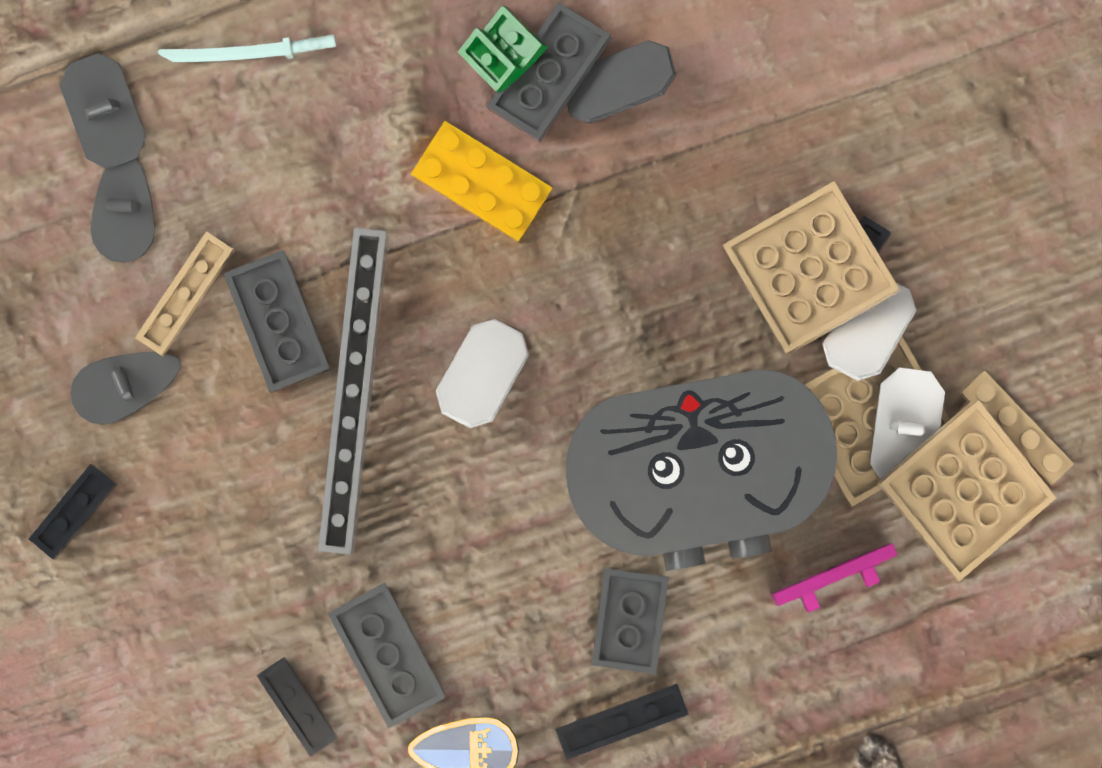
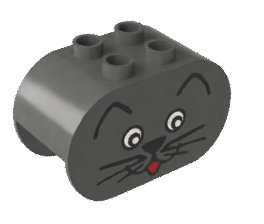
M754 370L624 394L602 401L592 408L580 421L572 436L567 453V488L578 517L595 537L608 546L628 554L638 556L663 554L666 571L706 564L703 546L728 542L732 559L772 552L769 534L784 532L800 524L824 500L833 482L836 470V438L829 416L814 393L797 379L778 371Z

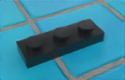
M90 464L28 540L50 558L56 560L118 484L96 466Z
M285 657L257 675V678L310 757L339 738Z

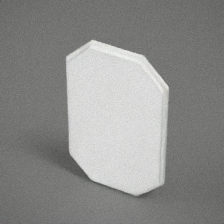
M896 283L900 292L831 330L822 344L828 366L857 381L881 374L916 312L910 289Z
M496 319L473 325L436 389L441 413L469 428L492 422L529 357L523 333Z
M898 368L880 384L870 465L880 479L940 429L945 391L932 372Z

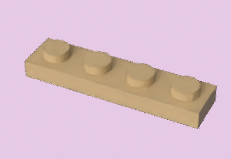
M206 231L135 339L164 357L235 250Z
M982 371L960 392V395L968 403L974 399L980 400L1048 486H1052L1074 465L1065 453L986 371Z

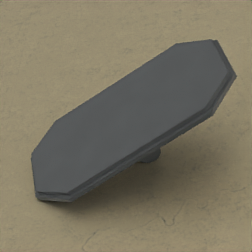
M648 40L596 61L567 103L570 117L591 124L664 95L677 75L670 48Z
M99 53L68 64L60 84V89L86 159L107 170L137 159L146 139V134L120 64Z

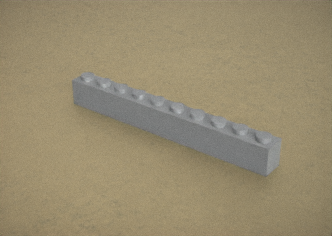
M354 228L318 547V551L354 555L389 241L387 232L381 230Z

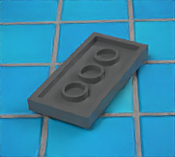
M559 2L536 34L548 48L515 82L502 92H496L487 105L491 112L539 142L545 137L612 39L611 34Z
M284 250L224 273L270 393L331 370Z
M386 582L327 613L388 729L446 698L440 683Z

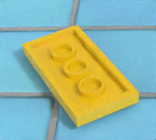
M447 121L443 122L411 172V176L518 243L553 190L548 184Z

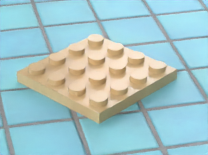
M835 181L723 244L725 252L786 356L900 292L898 285Z
M903 337L899 340L881 374L857 381L833 368L805 384L819 399L831 421L837 446V463L834 479L850 507L882 490L877 483L880 478L870 465L880 384L898 368L921 370ZM944 408L940 428L950 420Z
M978 399L972 400L877 481L878 485L957 581H961L1056 499V496Z

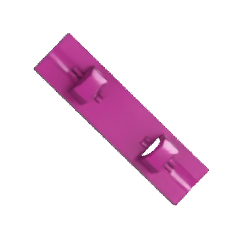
M888 543L771 593V597L775 606L801 598L806 611L812 612L820 608L814 591H818L820 588L860 572L866 587L873 586L880 582L874 566L898 556L893 543Z

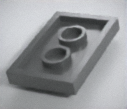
M604 568L591 665L656 674L669 577Z

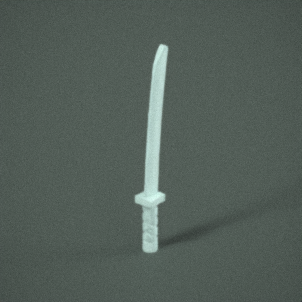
M334 34L298 41H291L288 37L283 38V42L207 49H160L158 53L172 62L229 61L284 55L287 59H292L297 52L302 53L316 49L336 47V39Z

